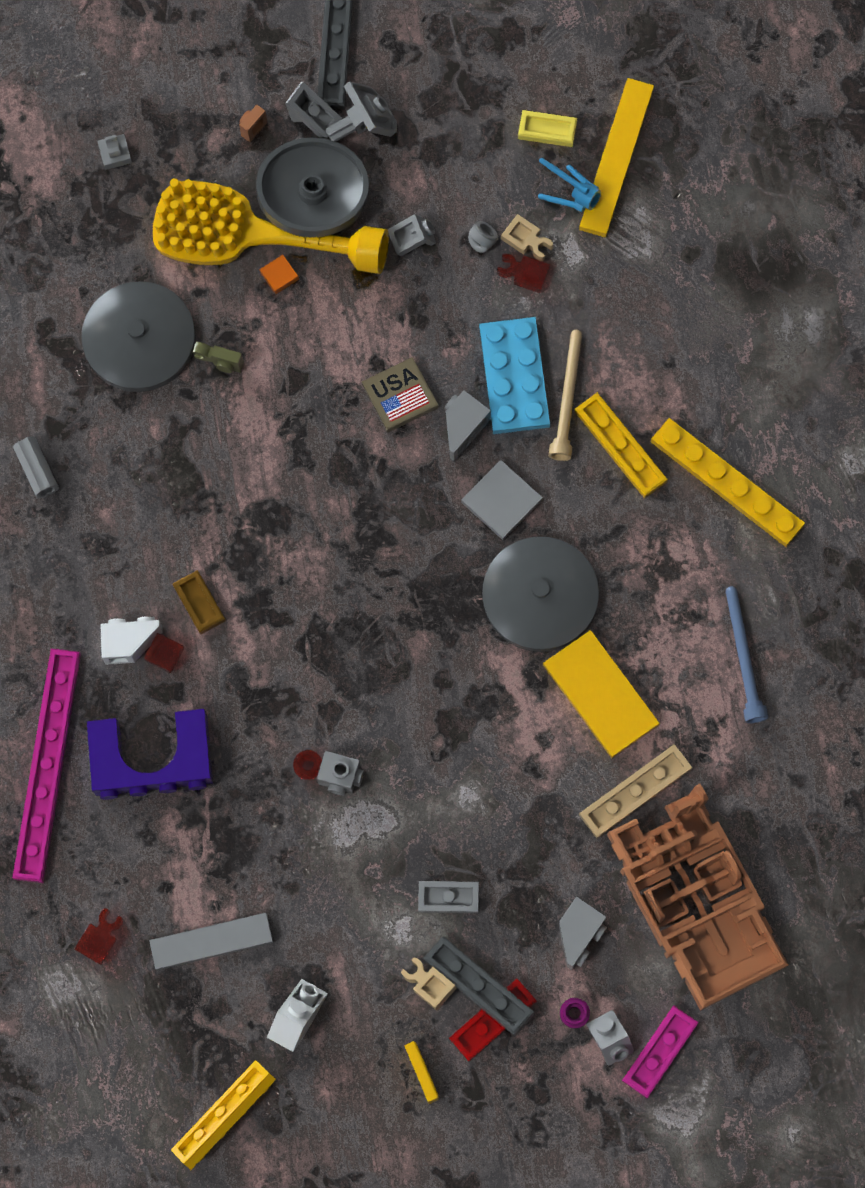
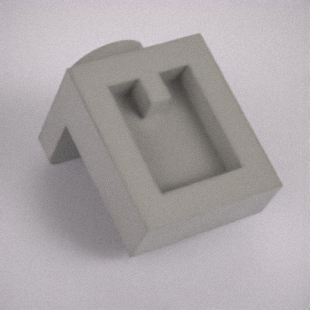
M416 214L387 229L396 254L399 256H403L423 244L432 246L436 243L433 235L435 234V229L431 221Z

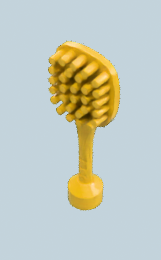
M173 178L170 180V186L161 193L153 222V242L162 255L177 261L198 265L231 263L250 246L286 245L346 254L357 271L381 274L388 253L389 233L387 229L363 226L350 238L335 235L312 238L296 236L281 230L271 222L257 217L251 209L249 200L231 187L203 181H191L190 179L178 181Z

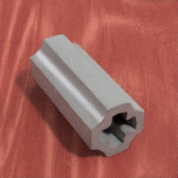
M35 436L26 437L18 441L13 448L37 499L54 494L59 487Z

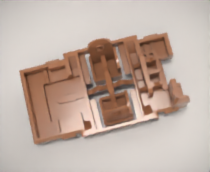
M698 784L689 795L665 806V810L671 819L670 822L643 834L638 826V820L634 819L610 831L607 836L611 843H613L611 846L619 861H623L624 868L620 872L622 876L626 875L628 879L626 883L659 946L664 947L666 959L672 956L676 969L681 978H685V983L701 1011L786 968L788 963L772 935L774 932L767 919L762 917L760 913L765 906L718 821L713 824L710 821V814L705 807L709 799L702 785ZM685 860L689 866L698 863L692 872L696 880L693 884H691L688 875L680 864ZM673 866L686 886L679 891L674 881L669 878L644 891L642 895L639 892L671 876L669 868ZM743 882L746 889L712 905L711 907L714 912L707 915L703 903L696 892L701 890L707 902L711 904L739 890ZM691 895L702 918L696 920L694 915L660 931L688 915L689 909L683 899Z

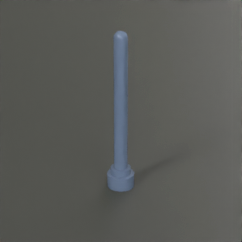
M729 586L726 589V597L747 698L746 709L743 710L745 723H758L768 719L767 708L758 698L738 592L735 587Z

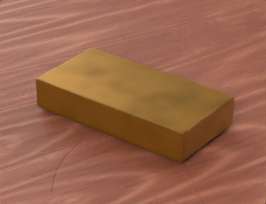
M198 570L172 584L200 635L226 621Z

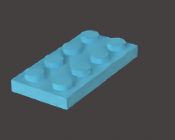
M536 317L479 324L493 434L550 428Z

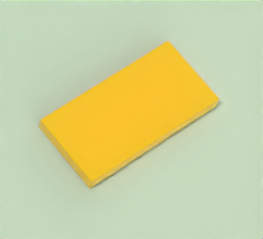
M591 630L543 662L547 672L611 759L659 726L660 723Z

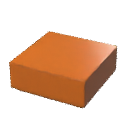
M284 255L259 269L261 275L275 294H278L299 280L297 273Z

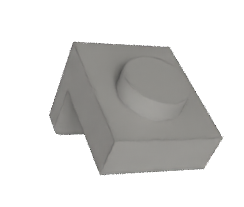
M613 1010L586 1024L608 1066L624 1060L634 1052L629 1036Z

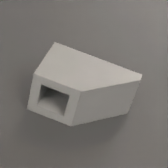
M577 896L559 921L566 965L570 970H573L576 964L580 967L584 964L591 953L587 950L592 940L598 942L608 928L603 925L606 921V916Z

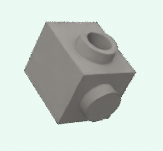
M325 751L317 781L319 785L328 787L327 791L342 796L345 795V792L353 794L354 787H360L364 770L360 769L361 765L358 759Z

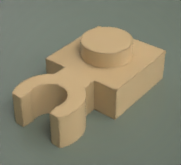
M518 214L501 235L502 241L523 255L528 249L533 251V256L538 261L543 262L545 260V255L538 250L540 247H547L549 250L553 249V242L545 237L539 238L540 229Z
M413 958V964L418 967L417 972L409 974L403 969L401 973L406 981L418 983L413 988L414 992L437 1011L457 988L455 984L434 967L425 972L422 962L417 958Z

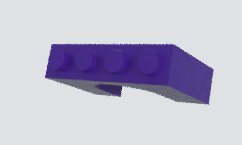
M205 709L175 712L177 732L176 753L167 766L152 773L138 772L125 764L122 754L120 723L116 718L87 721L92 792L96 796H100V799L109 800L118 798V794L130 793V796L147 795L149 790H159V793H173L177 791V787L188 786L189 790H201L206 788V784H213L208 717Z

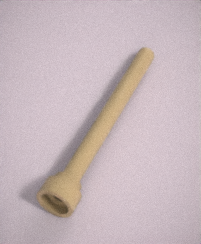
M573 330L571 332L557 438L553 439V443L549 447L548 456L558 461H568L572 456L573 447L570 445L568 435L582 340L580 330Z

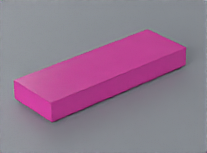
M673 1005L622 1082L647 1099L698 1025V1022Z

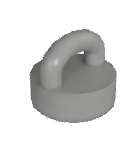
M477 221L471 227L468 239L474 250L485 253L498 240V235L491 225L483 221Z

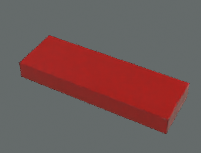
M515 979L506 987L507 990L529 1008L537 1002L518 979ZM481 1009L449 1037V1040L470 1062L506 1029Z

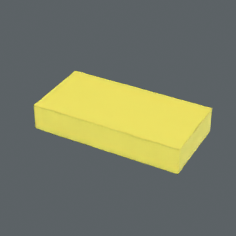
M522 110L518 139L573 147L577 118Z

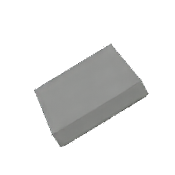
M500 460L461 499V503L497 536L504 540L540 504L543 497Z

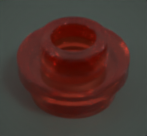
M304 750L298 753L293 761L296 775L304 780L316 778L322 759L319 754L312 750ZM304 762H313V768L311 770L303 769Z

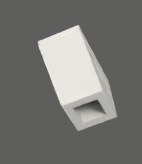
M140 617L135 622H126L125 619H110L108 623L101 624V652L104 663L106 665L135 663L163 633L160 621L155 620L154 617Z
M301 979L277 1011L267 1038L294 1052L306 1035L328 993Z

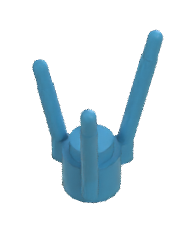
M544 158L539 159L541 164L575 187L572 192L575 202L545 194H539V199L572 207L580 212H583L585 208L592 210L597 205L601 197L599 187L588 181L571 165H567L566 169L580 182Z

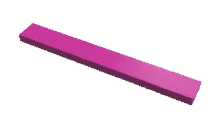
M59 649L50 650L12 877L14 880L36 883L44 882L80 664V652Z

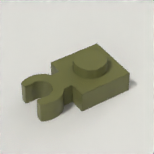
M202 342L195 343L193 353H195L194 358L213 362L218 370L225 373H232V371L241 373L244 365L242 353L215 345L213 348Z

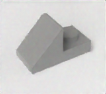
M300 82L285 103L291 120L293 122H303L319 138L327 139L326 128L342 119L304 82Z

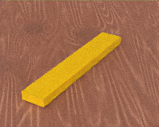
M627 78L593 183L601 190V197L592 210L585 208L579 230L606 238L654 85Z

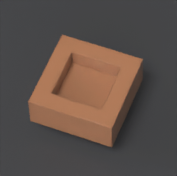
M256 105L251 111H246L240 119L241 136L249 142L254 139L268 122L266 111L260 106Z

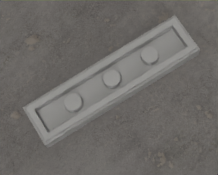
M262 913L152 939L149 942L155 970L157 971L271 944L273 939L267 913Z

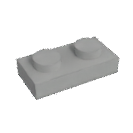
M419 881V913H478L479 882Z

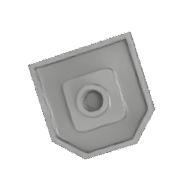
M349 81L344 85V88L354 106L346 111L347 117L326 128L328 137L331 141L335 142L355 131L359 135L366 130L391 137L397 132V121L386 101L372 87Z

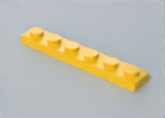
M668 418L651 438L652 444L783 546L787 547L804 527L805 522L672 419Z

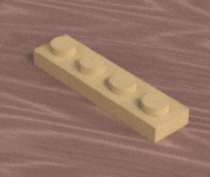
M674 744L580 812L579 816L596 839H598L691 771L692 766Z

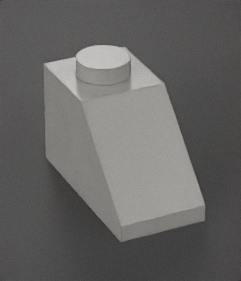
M465 390L459 396L454 395L445 406V409H447L446 424L450 459L454 462L491 420V411Z

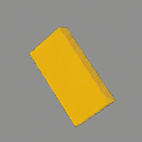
M413 1041L404 1045L428 1104L438 1101V1093L417 1043Z

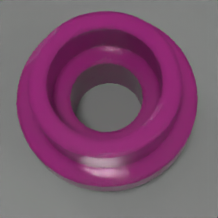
M570 998L562 1004L560 1018L567 1027L573 1029L581 1028L589 1020L590 1009L582 999ZM572 1008H577L581 1015L577 1019H572L569 1016V1011Z

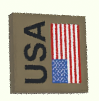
M413 357L362 381V386L387 433L438 408V403Z

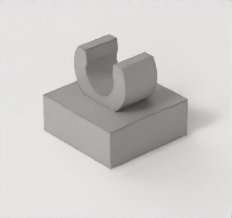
M115 134L98 140L105 170L132 163L124 134L117 136Z

